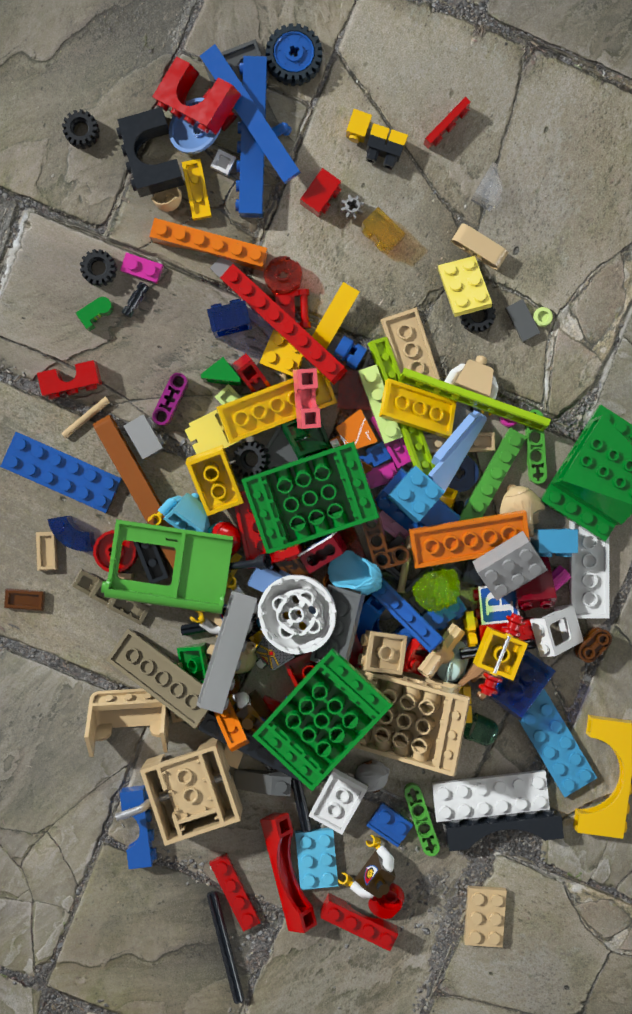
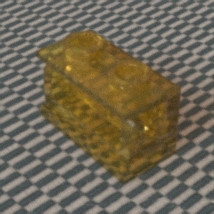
M379 207L361 225L362 233L368 239L372 238L376 242L375 246L381 252L385 251L387 254L405 237V233Z

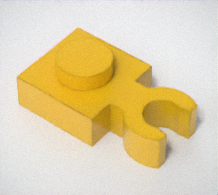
M473 611L465 612L462 619L465 635L467 636V646L473 647L478 644L475 633L476 628H478V620L474 617Z

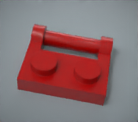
M309 289L275 291V303L294 320V297H300L301 322L297 323L303 329L311 328L308 313Z
M416 638L410 641L405 652L403 671L422 675L417 669L430 652ZM419 650L426 651L425 655L416 652Z

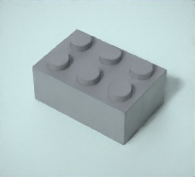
M524 531L472 561L478 575L496 600L501 599L548 570Z

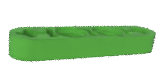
M534 409L529 411L537 415L543 416V414L539 410ZM525 426L528 478L532 483L540 484L547 478L545 433L537 429L530 430L528 426ZM533 432H537L540 435V440L537 443L532 442L530 439V435ZM534 451H538L541 454V459L538 462L532 460L531 455ZM542 464V467H538V472L542 473V477L537 481V478H533V474L536 473V467L532 468V465Z
M408 783L404 787V795L422 849L426 855L435 856L439 852L440 846L421 789L416 783ZM411 788L418 790L415 792L417 801H413L412 795L407 794ZM418 805L424 808V812L421 815H416L413 812L414 808ZM425 823L428 824L430 830L427 833L420 832V826ZM428 837H430L431 843L434 845L433 850L426 848L428 847L426 840Z

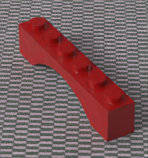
M272 813L260 819L287 928L291 932L306 933L317 925L313 906L302 892L293 871L290 854L293 828L289 813Z

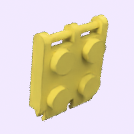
M217 410L189 423L190 427L185 429L190 442L198 441V443L192 445L196 454L223 445L224 449L240 442L239 440L231 444L229 443Z

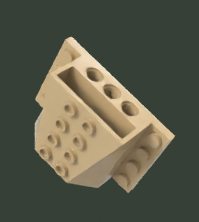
M357 667L356 670L393 703V706L354 748L454 777L456 775L471 699L469 696L458 694L461 685L434 678L430 680L423 675L404 671L402 675L365 671Z

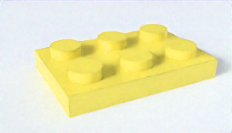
M475 256L438 265V272L454 317L492 307V301Z

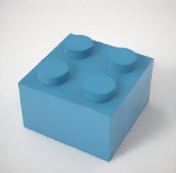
M415 465L390 492L387 498L417 523L426 515L445 491Z
M534 529L531 544L541 557H552V553H555V556L572 557V553H578V530Z

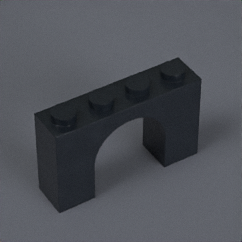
M162 107L117 119L119 127L116 128L119 139H123L124 142L121 145L124 157L127 156L129 162H126L128 173L132 174L134 178L130 180L133 191H138L140 198L185 185L177 159L149 165L141 162L137 157L141 145L147 140L169 134L168 124Z

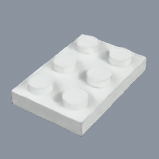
M334 768L311 809L309 817L343 834L364 797L368 786Z

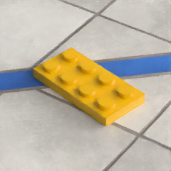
M387 379L385 381L379 417L448 439L452 435L457 401Z

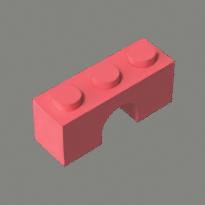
M317 368L293 370L297 428L321 427L320 408L317 407L315 396L316 388H318Z

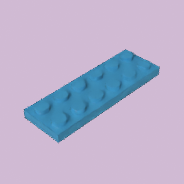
M539 679L505 698L564 797L597 779Z

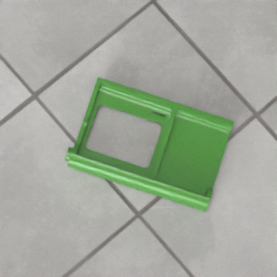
M116 519L108 578L102 583L101 593H104L106 598L222 614L233 547V536ZM123 541L174 547L176 555L171 585L167 586L119 578L118 570Z

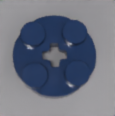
M467 455L460 465L464 475H461L460 479L457 475H454L448 486L458 492L469 490L479 477L477 464Z

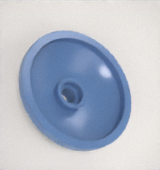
M205 98L191 99L186 102V106L196 105ZM173 116L169 126V137L176 149L185 154H197L206 150L214 143L220 133L219 130L217 135L211 132L206 134L198 129L196 124L193 127L186 123L183 117L178 119Z

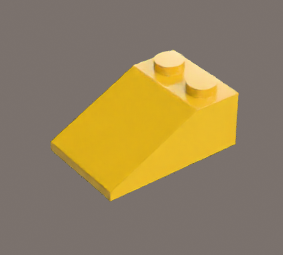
M223 445L186 459L187 468L207 516L244 503Z

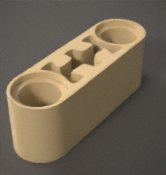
M466 224L460 225L451 240L455 246L471 256H475L476 259L495 270L500 268L508 255V251Z

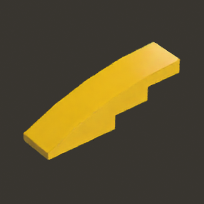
M344 282L312 335L326 350L360 291Z

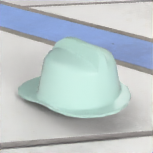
M459 641L453 649L454 656L452 660L447 664H442L436 672L445 682H458L465 674L469 659L460 658L459 649L467 647L462 641Z

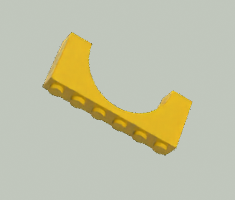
M588 715L586 734L591 738L607 743L613 749L619 762L620 773L615 790L604 802L591 808H575L573 828L577 833L623 839L624 833L627 831L626 815L630 811L628 800L629 795L632 794V721Z

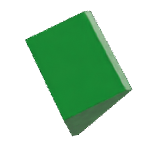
M224 357L220 358L201 374V379L204 382L242 386L240 377Z
M206 642L177 648L179 662H182L183 669L203 683L210 662Z

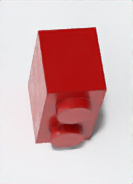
M322 168L301 197L300 205L317 217H320L322 213L326 214L331 206L329 202L332 198L336 199L342 191L340 188L341 180Z

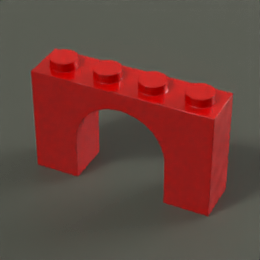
M176 56L152 97L158 102L157 106L163 108V111L167 112V110H170L173 116L178 119L183 117L184 121L193 127L196 124L202 132L206 134L211 132L217 135L241 94L232 84L217 78L203 101L193 106H186L187 94L198 77L199 72L189 62Z

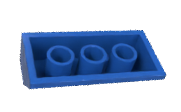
M403 468L392 477L375 498L377 506L408 532L409 529L455 522L461 518L439 499L419 522L415 523L387 498L390 492L407 474Z

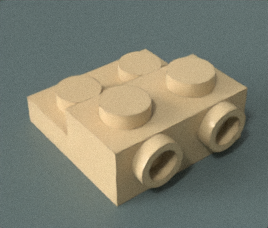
M366 630L365 634L361 636L363 653H360L358 656V664L361 665L360 669L402 675L407 636Z

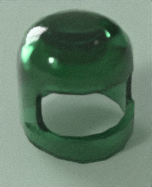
M475 713L472 715V723H466L463 737L483 746H489L497 739L499 727L494 720ZM476 721L474 730L470 735L472 724Z

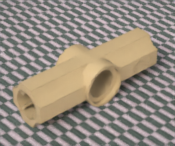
M452 623L442 636L444 640L432 653L428 654L417 670L431 680L442 664H447L452 660L454 656L453 649L465 635V632Z

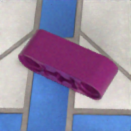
M174 373L170 377L152 414L153 421L160 426H167L171 423L188 388L189 381L182 373ZM183 378V386L175 387V380ZM173 388L175 391L179 392V394L174 393L170 389ZM173 395L175 402L169 403L166 399ZM164 405L167 407L168 405V408H170L171 411L169 412L167 409L162 408V406ZM160 412H166L167 419L164 422L158 421L157 417Z

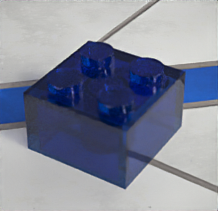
M234 299L229 301L230 304L222 306V303L211 305V309H207L212 333L215 338L252 329L245 300Z

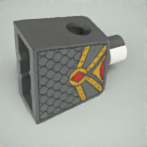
M265 636L255 650V653L259 656L256 664L261 669H265L268 666L271 670H275L297 655L277 649Z

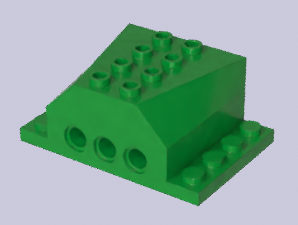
M600 404L542 495L541 501L602 542H606L616 525H622L632 515V424Z
M355 442L337 446L241 479L267 554L380 517Z
M332 648L253 734V737L313 791L393 706V703Z

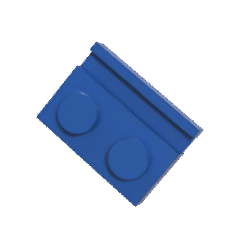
M381 802L371 816V819L366 823V826L396 847H399L401 841L404 840L413 827V823L384 802Z

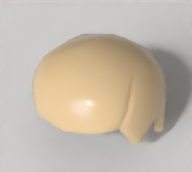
M176 187L155 193L151 199L159 210L169 212L178 208L182 194L181 190Z

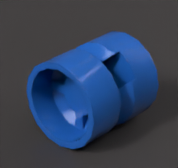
M344 335L333 356L340 362L345 361L346 366L356 370L367 348L359 343L355 345L354 340Z

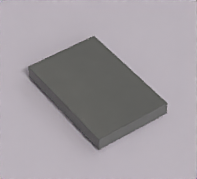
M256 39L221 52L240 82H243V75L239 74L240 63H243V56H262ZM203 62L204 67H205V69H206V72H207V74H208V77H209L210 82H211L212 87H213V85H214V83L216 82V80L214 79V77H213L212 74L210 73L209 69L207 68V66H206L205 63ZM267 69V78H269L270 74Z

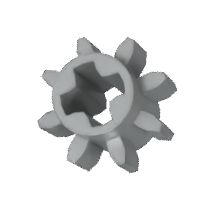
M348 195L347 201L342 200L341 204L345 207H342L340 212L346 213V219L353 217L356 220L357 214H363V211L359 208L364 206V202L359 203L358 195L356 198H351V195ZM355 205V208L349 210V206Z

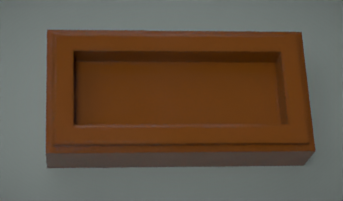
M5 589L4 608L44 610L45 591Z

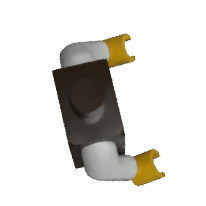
M256 689L249 694L238 692L235 695H228L232 705L237 702L236 716L250 735H253L273 713Z
M370 835L373 838V843L366 840V845L377 850H375L355 877L354 882L353 878L346 873H342L346 876V880L343 882L338 879V882L346 887L350 886V889L361 898H373L375 896L380 899L389 892V887L395 880L394 857L384 845H380L381 839L379 837Z

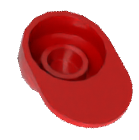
M395 883L390 885L389 892L380 899L375 896L370 898L368 902L369 909L377 917L390 919L401 909L405 900L404 891Z

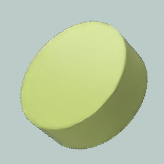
M541 307L533 313L532 317L538 327H546L551 323L553 314L548 308Z

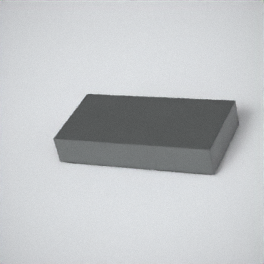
M523 299L505 308L522 342L540 333Z

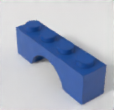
M145 785L125 787L120 791L122 811L139 806L149 799ZM147 809L138 815L132 816L139 825L140 833L137 840L129 844L126 850L128 869L152 867L154 860L157 859L156 848L152 846L154 829H150L152 811Z

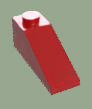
M246 353L231 364L252 393L271 386Z

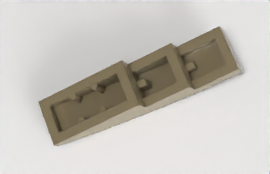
M82 568L80 569L72 583V587L106 605L108 609L139 625L142 624L150 610L148 606L140 602L104 597V593H101L104 580Z

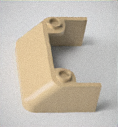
M143 688L107 690L93 693L89 700L84 736L89 757H94L96 741L108 739L112 734V728L150 726L151 734L154 737H161L164 753L168 752V708Z

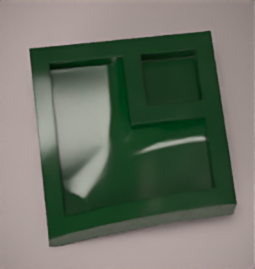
M297 418L281 425V429L298 460L331 449L322 422L321 427L308 429L297 428Z

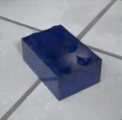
M525 650L514 680L502 676V683H497L495 687L498 691L497 695L493 694L489 698L521 721L551 681L556 671Z

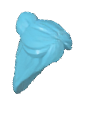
M346 550L342 555L329 563V579L336 587L352 589L364 595H369L382 588V573L379 567L358 556L353 551Z

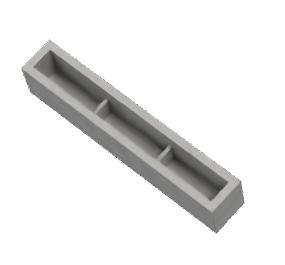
M234 591L231 592L196 704L199 708L220 714L223 713V710L227 709L229 690L232 691L235 684L233 677L235 671H238L241 665L239 658L241 652H244L246 649L247 641H245V638L252 629V616L258 610L257 598Z

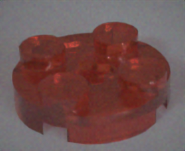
M276 257L269 262V265L264 270L265 283L273 294H289L298 290L301 286L303 278L301 266L297 261L291 260L290 257ZM281 272L288 274V276H286V278L283 279L278 277L281 276Z

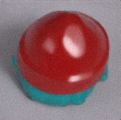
M222 520L209 527L207 533L233 536L231 555L239 551L241 547V534L233 524Z

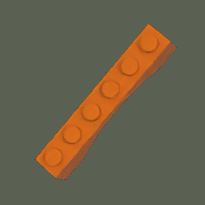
M154 218L149 236L154 243L211 254L259 271L264 270L268 255L266 247Z

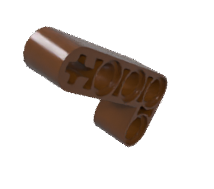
M373 497L374 502H375L376 507H377V510H378V506H377L376 500H375V498ZM381 517L376 519L377 525L375 527L368 526L367 522L362 523L373 563L379 569L401 565L409 560L411 554L407 546L398 545L389 548ZM373 536L381 537L382 544L380 546L373 544ZM399 549L404 550L407 554L406 558H397L396 551ZM385 555L388 559L387 564H380L377 560L378 556Z

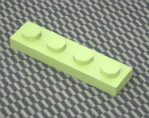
M377 365L359 370V377L384 444L402 438L398 422L379 417L384 384Z

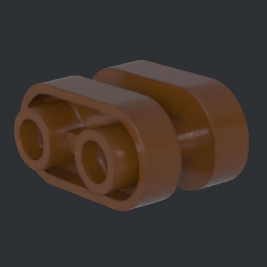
M591 628L583 636V642L574 646L575 656L584 662L595 661L610 646L612 636L602 628Z

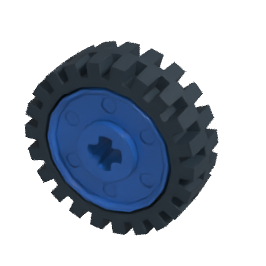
M290 23L288 27L283 25L280 30L277 28L274 31V35L271 34L266 45L267 66L269 71H271V75L276 77L277 81H283V84L287 86L288 83L291 86L296 84L301 86L304 82H310L311 78L314 79L316 73L320 70L323 54L322 45L312 29L309 31V28L305 25L301 27V24L297 23L296 26H293V23Z

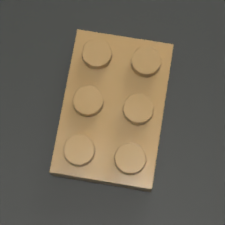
M468 886L464 930L465 945L503 948L506 888Z

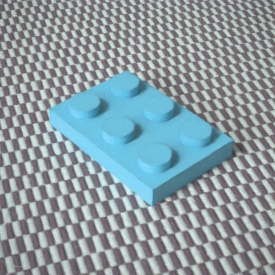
M312 829L306 833H303L302 830L295 831L301 890L337 887L338 876L333 829Z

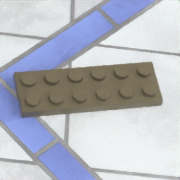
M126 630L106 661L194 729H197L210 711L199 708L196 705L203 683L133 630Z

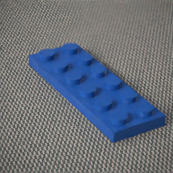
M15 432L0 466L104 513L108 512L122 481V478L19 432Z

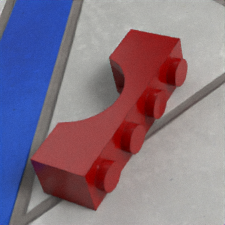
M328 893L320 909L321 919L388 951H391L399 935L397 925L380 917L371 918L353 909L345 900L331 893Z

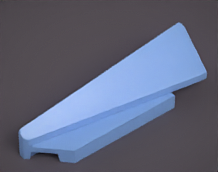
M477 409L464 419L433 456L431 463L435 467L428 474V477L444 491H446L487 421L486 416Z

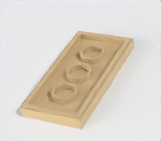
M417 307L381 319L385 336L388 338L400 373H402L404 368L441 380Z

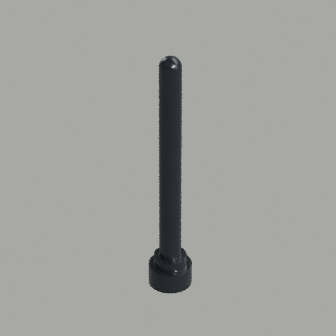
M267 553L259 554L252 560L231 562L229 571L256 567L260 570L270 569L272 560Z

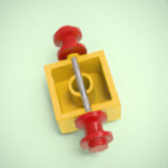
M512 613L511 616H506V619L509 621L507 627L501 628L502 631L507 633L487 626L473 660L477 667L490 671V673L484 672L483 675L486 680L484 684H479L478 686L482 689L481 693L490 697L493 694L497 695L498 691L495 687L497 683H502L503 681L498 675L514 680L528 645L525 641L513 637V635L520 637L521 634L518 632V629L526 623L522 621V616Z

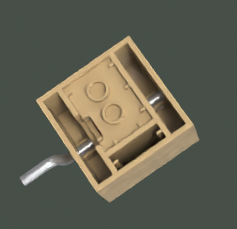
M215 738L201 741L198 750L169 760L166 759L165 753L146 759L140 769V773L149 799L139 806L116 813V820L120 821L138 815L152 806L165 846L239 822L243 806L233 776L230 775V767L221 741Z

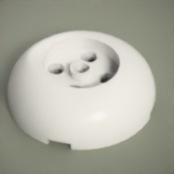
M289 575L276 580L264 591L258 605V617L262 633L273 646L286 653L302 654L317 650L330 638L336 624V606L329 591L317 580L304 575ZM294 595L300 600L299 603L293 602L292 597ZM310 606L316 609L315 614L309 612ZM297 610H300L302 615H299ZM287 611L289 613V619L284 618L283 612ZM301 622L307 625L305 630L300 629L299 624Z

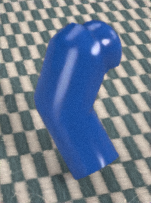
M284 122L272 127L277 137L282 134L288 136L292 131L291 127Z

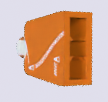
M361 409L335 428L338 436L329 440L332 448L355 442L356 448L359 449L378 442Z

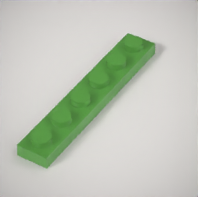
M513 428L508 429L462 510L459 521L483 517L524 444L526 436Z

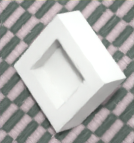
M219 149L210 167L228 177L237 159Z

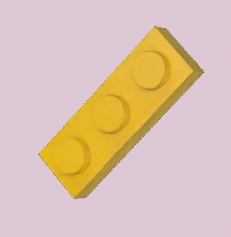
M201 159L182 162L192 219L195 221L211 218L212 214Z

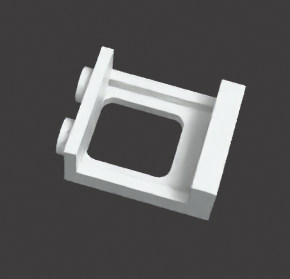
M574 605L557 606L554 608V612L542 618L530 619L540 657L557 656L583 642ZM558 621L563 642L557 646L554 644L550 625Z

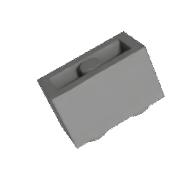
M144 414L124 425V428L141 458L146 460L164 450L163 444H165V441L160 433L156 434L154 430L156 425L152 418H147Z

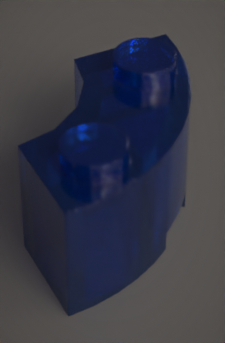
M72 516L47 519L52 533L63 545L77 551H93L95 544L94 532L80 529L74 523Z

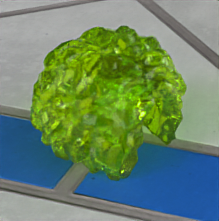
M455 569L427 572L412 587L416 602L429 612L441 611L443 608L448 609L452 604H457V597L461 594L460 581Z

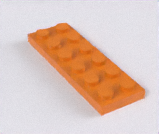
M521 510L409 529L414 568L477 559L524 531L530 541L526 511Z

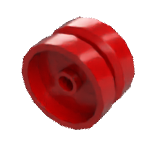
M115 530L103 533L97 538L93 546V556L96 563L107 572H109ZM125 540L122 543L118 572L131 568L139 557L133 541Z

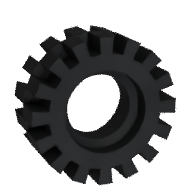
M81 109L80 112L73 110L74 114L72 115L69 112L67 114L69 116L68 119L64 118L65 124L62 123L66 139L72 146L75 145L78 149L79 147L86 149L85 146L87 145L89 148L92 147L91 143L95 144L97 142L96 138L99 139L98 132H100L99 125L94 116L90 115L88 111L85 113ZM78 123L88 125V132L84 136H78L74 133V128Z
M94 249L91 253L88 251L86 253L87 256L82 257L83 262H80L82 276L94 286H107L108 282H112V278L116 277V262L109 253L103 252L101 249L99 251ZM97 261H102L106 265V270L101 275L92 273V265Z
M493 303L491 308L483 309L485 317L481 322L472 320L470 313L459 316L464 328L469 329V332L474 331L475 333L484 332L488 329L496 318V309H493Z
M244 442L237 447L238 450L234 451V454H236V457H233V460H236L234 466L238 467L237 471L242 472L244 476L250 477L264 472V470L268 469L267 464H270V461H268L270 454H267L269 450L264 448L265 445L259 444V442ZM251 451L255 452L258 456V462L255 466H249L246 462V455Z

